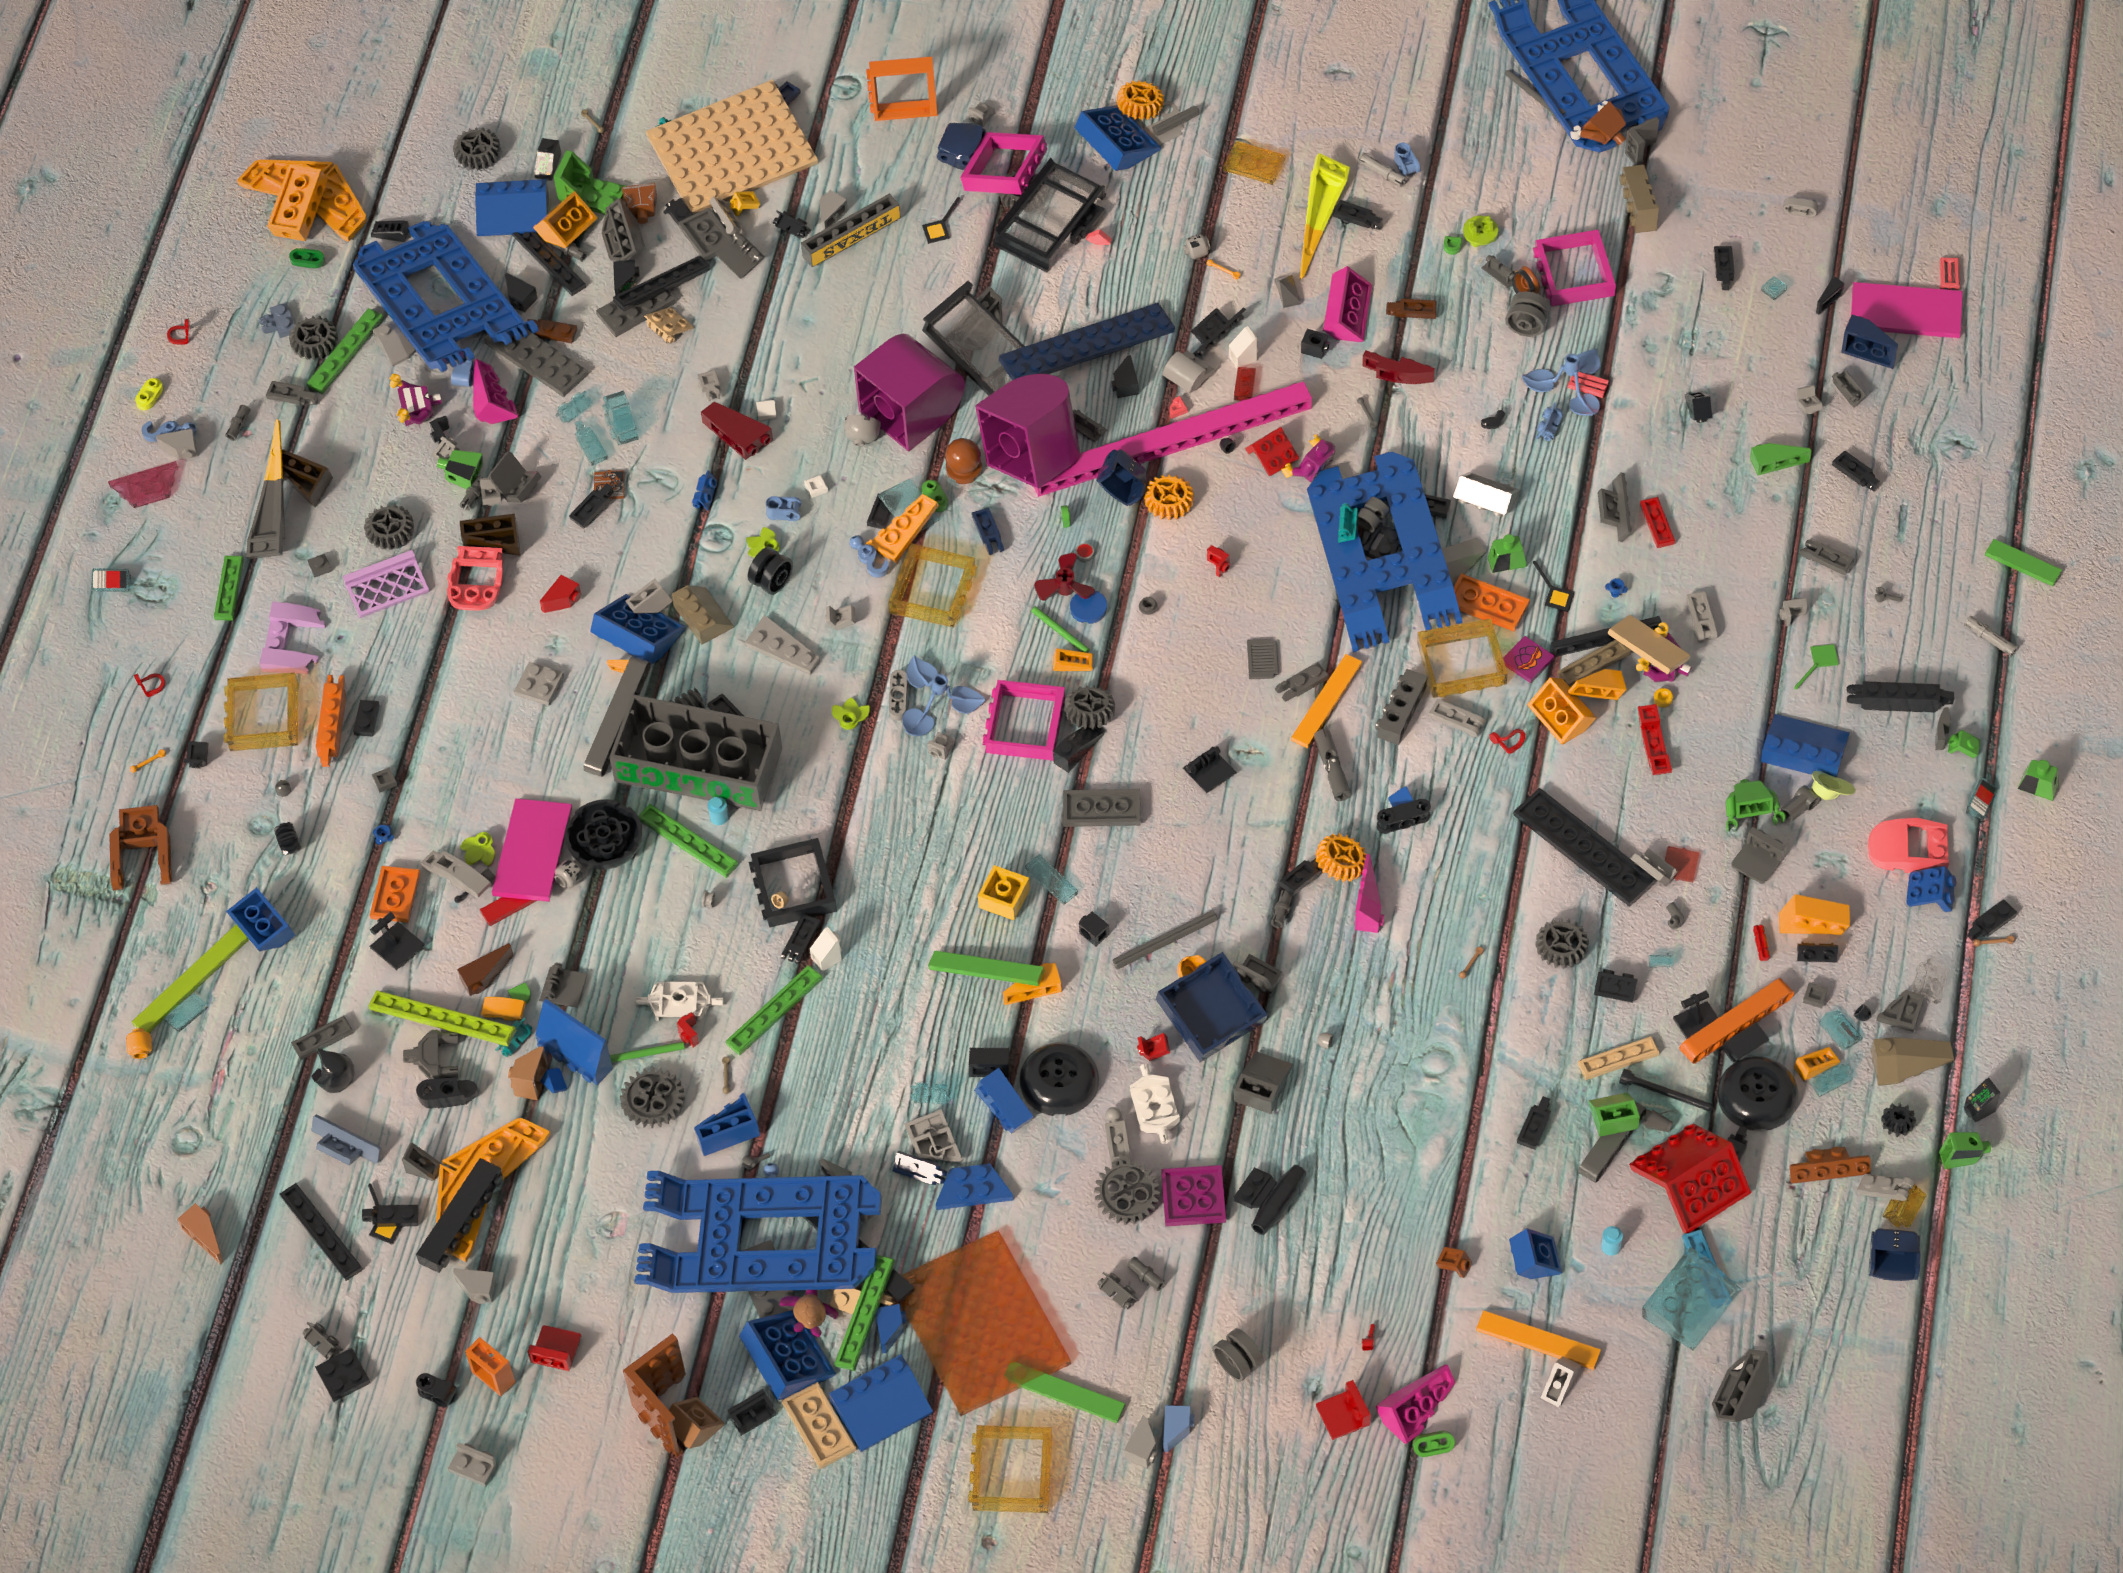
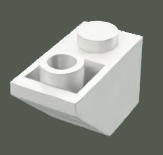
M1248 326L1229 345V357L1237 369L1257 361L1258 337Z
M828 927L822 931L810 948L811 959L822 972L842 960V949L839 945L841 940L835 931L832 932Z

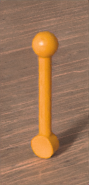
M1212 259L1207 260L1208 266H1214L1233 275L1234 279L1240 278L1239 272H1232L1214 263Z
M161 749L158 751V754L136 766H131L130 771L135 773L138 768L156 758L165 757V750Z

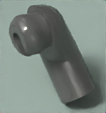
M1672 902L1666 907L1672 915L1670 920H1668V925L1671 929H1678L1682 924L1684 916L1675 903Z

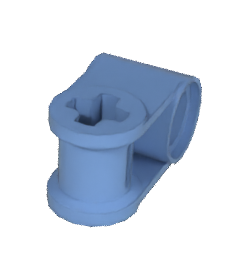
M1404 142L1398 143L1395 146L1394 161L1399 168L1400 174L1406 177L1407 174L1420 172L1419 161L1409 144Z
M462 357L464 362L461 365L457 363V366L454 367L451 383L456 386L471 387L474 375L473 360H467L466 357Z
M771 496L766 500V515L771 520L797 521L800 519L799 507L801 506V500L797 497Z

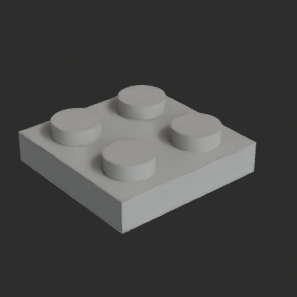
M529 662L514 690V695L549 706L564 678V673Z

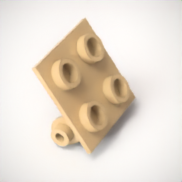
M671 307L644 316L647 319V326L658 336L662 337L666 343L672 344L675 341V334L694 329L686 319Z

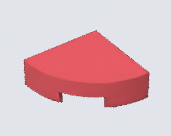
M1101 229L1089 233L1086 237V240L1097 245H1109L1112 240Z
M1180 396L1176 397L1170 406L1169 414L1171 419L1188 413V409Z

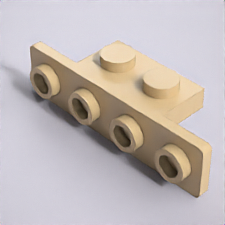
M859 1287L855 1289H835L830 1306L853 1314L862 1289ZM883 1294L880 1302L888 1306L898 1304L888 1294Z

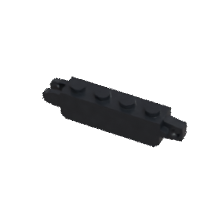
M1863 681L1862 684H1850L1846 687L1847 692L1852 694L1847 696V702L1861 704V708L1864 710L1934 713L1938 711L1939 706L1954 703V692L1940 689V684Z

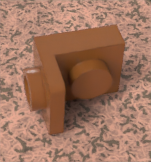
M1448 1247L1443 1248L1436 1262L1439 1268L1456 1271L1461 1278H1465L1472 1264L1471 1259L1464 1250Z

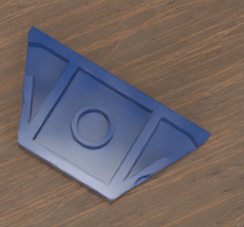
M991 1164L951 1168L937 1199L936 1210L1012 1201L1013 1194Z

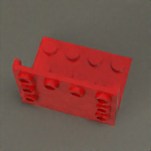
M1694 1123L1687 1125L1679 1133L1671 1135L1660 1145L1652 1147L1644 1155L1636 1157L1629 1164L1633 1172L1666 1189L1682 1232L1686 1234L1751 1194L1732 1142Z

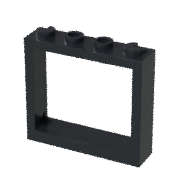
M818 838L751 854L752 861L748 862L750 872L755 873L756 877L753 878L754 887L760 891L757 894L759 905L764 906V910H761L763 920L768 921L769 928L799 921L802 914L816 917L837 912L836 900ZM813 853L826 899L772 912L760 865Z

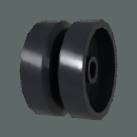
M765 547L753 559L747 574L748 581L757 587H761L768 594L774 595L789 580L793 569V561L785 555H780L775 549Z

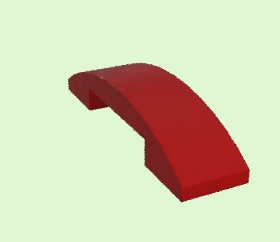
M1657 704L1638 706L1643 744L1652 774L1672 773L1669 755L1666 753L1660 727Z

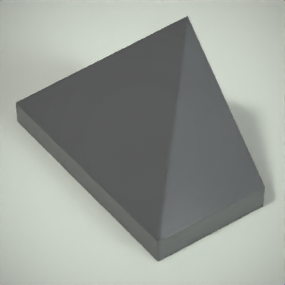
M1288 275L1275 278L1283 308L1300 305L1301 301L1293 276Z
M413 1142L409 1143L402 1158L406 1173L431 1181L435 1179L440 1164L442 1165V1163Z
M823 1158L819 1160L821 1170L825 1176H851L852 1174L851 1171Z

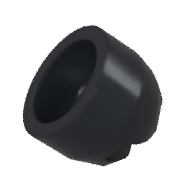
M1223 438L1219 446L1224 453L1229 454L1235 449L1236 443L1230 438Z
M1862 1004L1854 1012V1016L1860 1021H1868L1871 1011L1865 1004Z

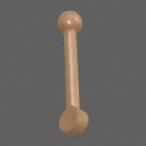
M2010 935L2003 939H1975L1974 945L1979 947L1981 944L2002 942L2013 944L2015 938Z
M1482 947L1476 948L1475 955L1466 968L1459 973L1460 978H1466V973L1479 955L1483 954Z

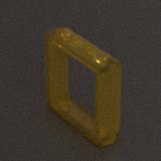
M910 544L888 602L889 613L954 628L956 620L960 619L961 606H965L966 593L971 590V579L973 576H976L977 566L975 565V558ZM917 559L964 569L949 611L902 601Z
M1491 619L1417 632V645L1426 676H1428V683L1433 698L1446 697L1447 695L1457 693L1463 694L1473 690L1479 691L1484 688L1500 687L1507 684L1508 673ZM1487 636L1497 669L1496 673L1436 684L1426 647Z
M295 672L227 678V686H224L225 697H227V701L224 702L225 713H227V717H224L225 729L227 728V733H224V743H228L230 751L298 745V680ZM288 687L287 731L234 736L235 691Z
M977 1425L976 1433L972 1434V1445H976L975 1452H971V1465H974V1471H970V1484H973V1490H969L968 1502L972 1503L973 1511L1048 1513L1052 1428ZM983 1438L1043 1440L1039 1498L979 1497Z

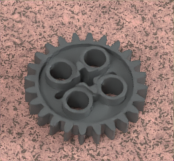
M654 1067L651 1068L650 1072H647L644 1068L643 1074L637 1071L636 1078L629 1077L631 1083L624 1082L625 1088L621 1089L622 1095L620 1096L621 1108L624 1109V1115H628L629 1121L635 1119L636 1125L642 1122L643 1128L647 1124H650L651 1128H653L655 1123L662 1127L663 1121L669 1124L668 1118L675 1120V1113L680 1114V1107H684L682 1101L685 1100L684 1088L681 1086V1081L676 1079L675 1074L670 1076L669 1070L663 1074L662 1068L658 1072H655Z
M1120 1159L1118 1166L1112 1162V1169L1105 1166L1106 1174L1099 1173L1102 1180H1096V1184L1100 1187L1094 1188V1192L1100 1194L1095 1196V1200H1101L1097 1207H1104L1103 1215L1108 1212L1110 1213L1109 1220L1116 1217V1223L1118 1224L1120 1219H1123L1124 1225H1126L1130 1219L1132 1224H1135V1218L1142 1222L1143 1214L1147 1217L1150 1216L1148 1209L1151 1211L1155 1210L1152 1203L1158 1204L1159 1200L1154 1196H1159L1160 1192L1154 1189L1159 1187V1183H1153L1157 1177H1150L1152 1169L1144 1170L1146 1164L1139 1167L1138 1160L1131 1164L1130 1159L1127 1160L1126 1164H1123V1161ZM1133 1174L1137 1177V1180L1130 1183L1126 1180V1176ZM1116 1183L1119 1189L1115 1192L1110 1191L1108 1185ZM1143 1183V1186L1133 1189L1138 1184ZM1124 1188L1131 1190L1129 1196L1127 1193L1122 1194ZM1143 1192L1146 1195V1199L1138 1200L1135 1194ZM1122 1194L1117 1199L1111 1200L1112 1197ZM1125 1201L1128 1204V1208L1120 1209L1117 1203Z

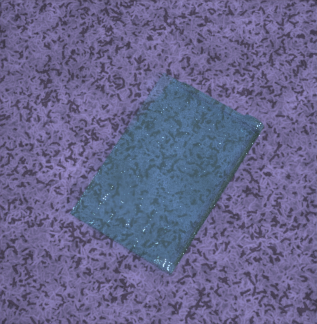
M908 479L881 492L878 497L894 518L900 517L905 512V509L922 494L913 482ZM935 512L921 530L940 521Z

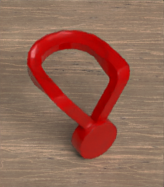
M185 319L184 326L177 325L171 327L167 331L168 341L177 345L188 344L190 320ZM183 329L186 333V339H173L170 336L171 332Z
M138 673L134 675L137 684L141 686L147 697L158 694L165 687V679L160 674L153 673L143 679H140ZM151 678H159L161 680L160 686L150 691H146L142 683Z
M1515 729L1508 736L1499 737L1496 732L1489 734L1490 740L1494 744L1499 743L1508 754L1518 750L1523 745L1526 736L1525 732L1521 729ZM1520 733V739L1516 745L1508 748L1502 742Z

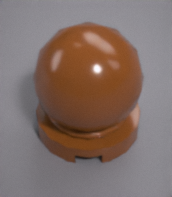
M959 438L953 440L947 446L945 452L947 476L956 480L958 484L974 482V479L982 474L981 452L977 443L971 439Z

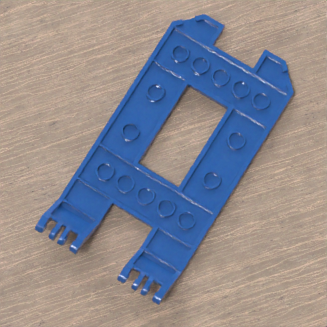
M1495 0L1489 2L1500 37L1570 138V132H1574V127L1579 126L1582 130V127L1598 112V104L1602 106V102L1592 106L1589 104L1560 62L1586 51L1589 52L1618 93V96L1605 101H1610L1614 107L1622 110L1624 121L1626 122L1622 129L1637 123L1642 124L1648 119L1657 117L1659 119L1658 131L1662 130L1670 106L1595 0H1557L1561 14L1568 24L1542 34L1532 21L1526 0H1517L1519 3L1516 4L1514 0H1499L1500 5L1503 7L1502 9L1499 8ZM1562 108L1566 112L1562 115L1558 109ZM1571 138L1576 147L1599 153L1616 147V142L1613 139L1607 144H1602L1586 138L1578 140Z
M420 222L408 227L410 235L414 238L413 240L386 251L377 241H374L360 248L359 256L353 263L355 272L431 370L438 368L441 372H445L448 369L446 364H450L453 368L457 366V363L459 365L463 364L464 360L462 357H466L469 361L475 359L469 347L461 349L456 341L484 329L494 342L503 341L505 345L512 343V336L516 340H520L521 335L523 338L527 337L528 329L533 334L539 331L538 326L533 320L524 322L448 225L440 224V226L431 225V222ZM431 265H435L464 302V304L436 316L405 278V276Z
M1395 452L1374 456L1378 470L1342 479L1339 466L1321 470L1307 488L1353 652L1359 651L1356 640L1361 638L1364 640V647L1366 649L1370 648L1367 640L1369 636L1371 637L1373 647H1376L1378 644L1374 635L1380 633L1383 643H1390L1376 593L1408 584H1413L1426 633L1432 631L1429 620L1435 618L1438 629L1443 628L1440 617L1444 618L1446 627H1450V620L1447 616L1450 614L1455 615L1456 624L1463 623L1454 587L1413 459ZM1370 497H1376L1382 502H1388L1402 551L1367 561L1358 530H1356L1355 540L1338 543L1340 507L1342 504L1347 503L1351 509L1364 508Z
M662 1171L647 1172V1179L649 1181H661V1183L646 1184L645 1198L659 1200L658 1202L645 1201L643 1210L656 1211L678 1220L701 1219L697 1252L677 1253L651 1243L639 1244L638 1252L641 1254L651 1253L652 1257H637L638 1264L636 1265V1270L638 1272H650V1275L637 1274L635 1276L634 1282L638 1285H649L670 1293L855 1289L876 1270V1248H858L861 1215H881L882 1195L863 1175L684 1180ZM819 1216L816 1249L739 1251L742 1218Z

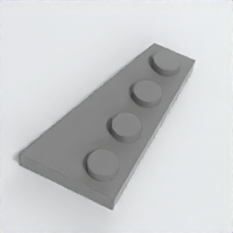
M765 615L745 642L746 647L811 675L820 662L819 657Z

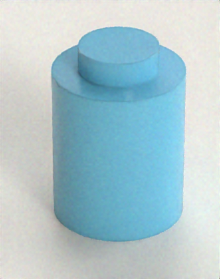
M721 797L710 799L707 805L710 821L715 825L725 824L729 819L725 799Z
M1610 1226L1603 1231L1601 1249L1607 1255L1613 1256L1621 1251L1623 1233L1618 1227Z

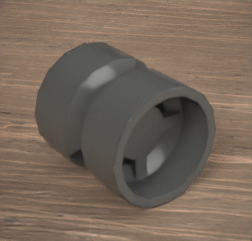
M1370 497L1364 508L1358 512V525L1368 532H1374L1379 526L1380 521H1383L1389 513V508L1380 499Z

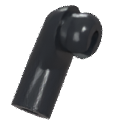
M1498 410L1495 417L1482 419V428H1499L1506 415L1505 412Z

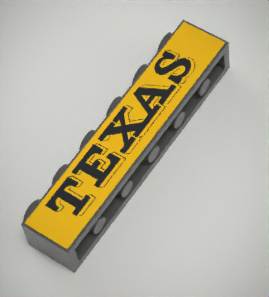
M889 193L801 242L803 258L811 267H814L900 219L899 203Z

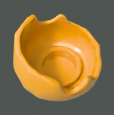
M1200 955L1183 958L1177 966L1179 978L1191 974L1207 961Z

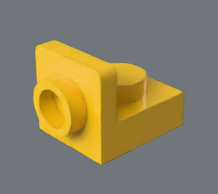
M754 191L735 192L730 201V208L736 216H740L742 209H758L760 205Z

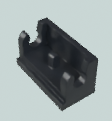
M1756 1022L1725 1041L1721 1049L1734 1063L1759 1046L1767 1043L1770 1039Z
M970 1048L969 1077H986L1000 1068L1004 1076L1009 1078V1048Z
M763 1389L728 1409L729 1419L741 1436L776 1416V1412Z

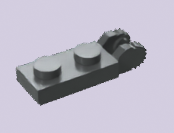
M1809 539L1805 542L1807 548H1802L1799 553L1802 557L1845 576L1855 560L1853 557L1834 548Z
M1316 662L1286 681L1279 683L1275 690L1277 693H1281L1290 688V690L1282 695V699L1286 702L1326 681L1328 674Z

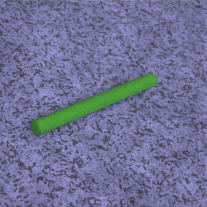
M1034 606L1031 612L1068 642L1081 652L1089 653L1090 649L1052 618L1038 607Z
M684 1041L610 1055L611 1063L685 1049Z

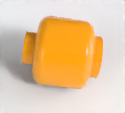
M142 1028L133 1029L126 1036L127 1053L135 1059L146 1058L152 1052L151 1034Z

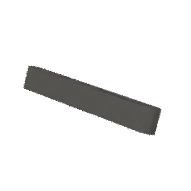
M633 656L629 659L585 760L583 768L585 772L601 777L605 775L610 764V754L632 694L640 695L649 674L651 662Z

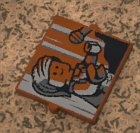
M624 470L594 472V490H600L607 483L614 491L609 497L610 500L624 499Z

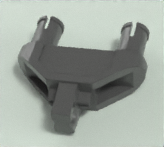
M438 1029L429 1031L418 1042V1047L403 1050V1062L418 1065L419 1070L428 1079L458 1078V1066L440 1067L438 1065V1046L440 1044H458V1033L440 1032Z

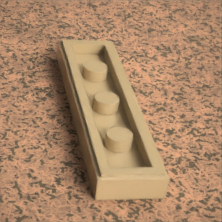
M1652 1036L1579 1060L1578 1066L1586 1081L1659 1056V1050Z

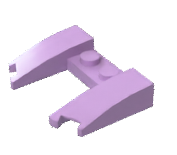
M272 602L265 648H262L259 663L262 672L309 674V670L306 668L310 662L317 664L319 657L285 650L290 626L325 628V622L320 621L318 617L321 614L319 609L291 603Z

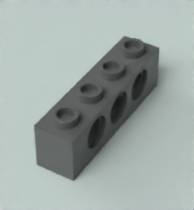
M1406 669L1404 675L1399 676L1398 687L1396 690L1393 689L1390 696L1391 701L1385 705L1382 719L1379 718L1376 723L1375 729L1378 730L1377 738L1399 745L1427 688L1428 676Z

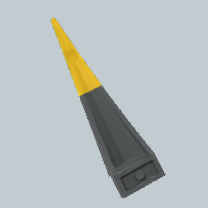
M278 419L275 422L272 446L261 496L247 539L246 557L249 559L281 556L283 554L285 521L281 422Z

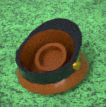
M1523 266L1519 271L1515 272L1512 285L1516 294L1525 291L1539 294L1540 285L1538 279L1530 268Z

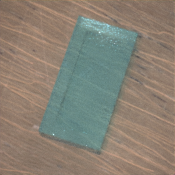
M193 993L165 1017V1021L179 1033L207 1010L208 1006Z

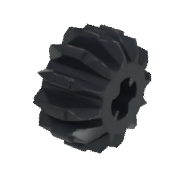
M291 822L281 823L274 828L280 850L284 855L293 854L300 850L299 838Z
M1901 1102L1898 1103V1106L1892 1103L1889 1108L1884 1109L1881 1117L1883 1129H1888L1889 1135L1896 1133L1895 1135L1898 1137L1901 1133L1906 1136L1908 1132L1913 1131L1916 1123L1914 1110L1909 1111L1908 1105L1902 1107Z

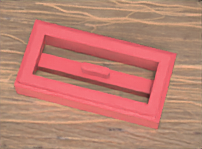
M1940 257V289L1948 288V290H1952V288H1955V290H1959V258ZM1944 262H1947L1948 283H1945ZM1951 262H1954L1955 283H1952Z
M1578 372L1580 392L1603 398L1609 380ZM1571 376L1568 383V388L1576 390L1575 376Z

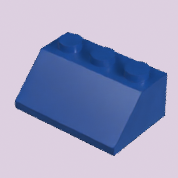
M257 887L226 911L258 951L280 948L296 936L290 926Z

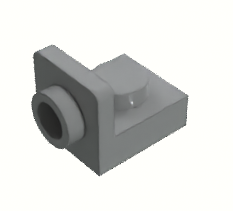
M979 102L975 108L969 107L968 109L969 120L983 127L995 113V108Z
M937 732L933 741L929 740L927 743L928 753L935 758L945 760L955 744V738Z

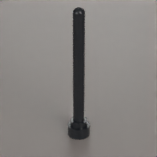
M1623 1069L1619 1083L1622 1085L1634 1084L1707 1111L1713 1109L1711 1103L1638 1078L1631 1070Z

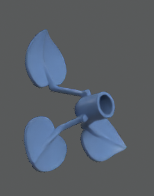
M1592 349L1578 355L1568 354L1565 357V365H1561V369L1555 378L1552 372L1545 369L1534 370L1522 375L1524 383L1530 389L1536 392H1548L1554 388L1553 383L1557 382L1564 370L1567 375L1575 376L1577 397L1570 400L1569 407L1571 411L1583 416H1591L1599 412L1600 404L1598 399L1592 394L1581 396L1578 380L1579 371L1585 374H1593L1600 369L1597 349Z
M915 655L910 660L907 667L908 682L915 688H922L925 685L927 687L931 686L932 695L924 713L916 708L909 709L904 713L902 724L905 732L909 735L923 736L932 730L934 719L928 716L927 713L935 695H942L947 691L948 697L952 699V707L957 712L963 714L975 711L985 702V698L981 694L965 686L954 687L951 694L950 686L947 685L948 678L945 675L938 674L934 666Z

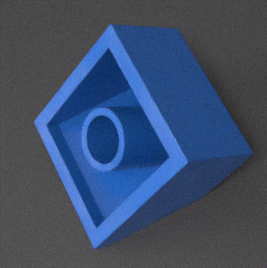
M1526 1228L1509 1239L1517 1275L1536 1279L1562 1273L1553 1236Z

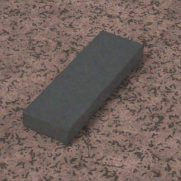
M342 1016L291 1042L300 1060H303L316 1053L318 1048L324 1049L353 1034V1030L345 1016Z

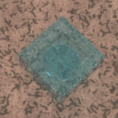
M1774 276L1761 287V291L1774 301L1787 290V285Z

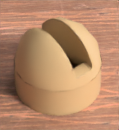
M781 891L775 893L771 900L773 905L780 909L787 905L789 897H787L785 892Z

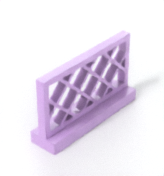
M413 550L343 576L345 587L349 592L359 618L429 592ZM414 566L416 569L414 575L405 574L406 568ZM390 574L399 575L396 583L387 580ZM402 577L411 580L408 587L399 584ZM378 580L382 583L379 589L370 587L371 582ZM414 581L423 585V588L420 590L411 589ZM385 583L394 586L390 594L381 591ZM358 586L364 588L361 596L354 594L352 589ZM396 589L405 590L404 596H395ZM367 590L376 593L373 600L364 597ZM380 594L388 597L387 601L383 604L376 602ZM361 602L370 603L369 609L361 611L359 607Z

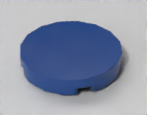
M1095 591V594L1088 599H1083L1076 593L1070 601V612L1078 622L1093 624L1100 621L1106 614L1107 601L1098 591Z

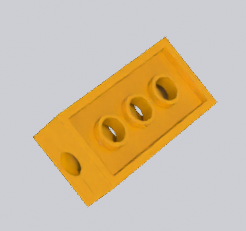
M289 164L267 225L274 236L301 241L307 240L328 178L321 169Z

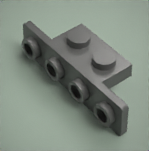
M1622 472L1612 481L1613 491L1602 488L1598 491L1601 523L1617 527L1618 541L1623 542L1632 531L1626 490L1627 482L1625 480V473Z

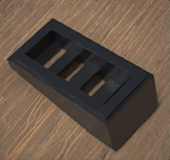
M404 220L375 221L371 237L405 242L409 232V223Z
M1833 277L1819 298L1816 309L1818 315L1843 295L1844 283L1838 278Z

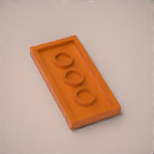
M1462 573L1454 585L1460 611L1514 632L1530 604V599Z

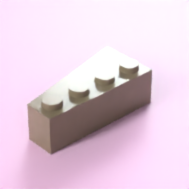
M1645 166L1623 167L1619 180L1620 185L1624 186L1623 197L1627 199L1626 209L1627 213L1631 214V227L1634 226L1635 233L1657 231L1659 207L1658 204H1655L1656 198L1655 195H1652V187L1649 184Z

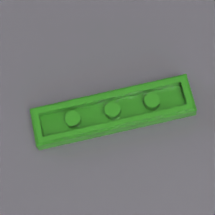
M1993 539L1985 552V556L2050 586H2054L2062 572V569L1996 539Z
M225 555L214 612L215 620L233 621L244 563L243 556Z

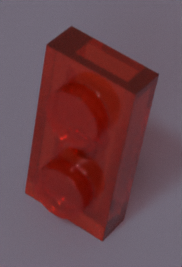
M1238 367L1234 400L1242 401L1253 398L1256 368Z

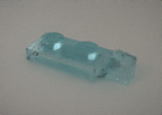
M581 420L575 422L577 431L575 433L576 441L591 466L607 460L608 454L590 427L586 428Z

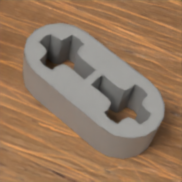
M1793 197L1785 199L1783 205L1785 213L1802 217H1814L1818 209V204L1814 201Z

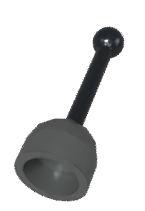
M489 868L485 869L481 875L493 884L495 881L494 874ZM464 892L460 896H455L454 901L460 903L462 898L469 893Z

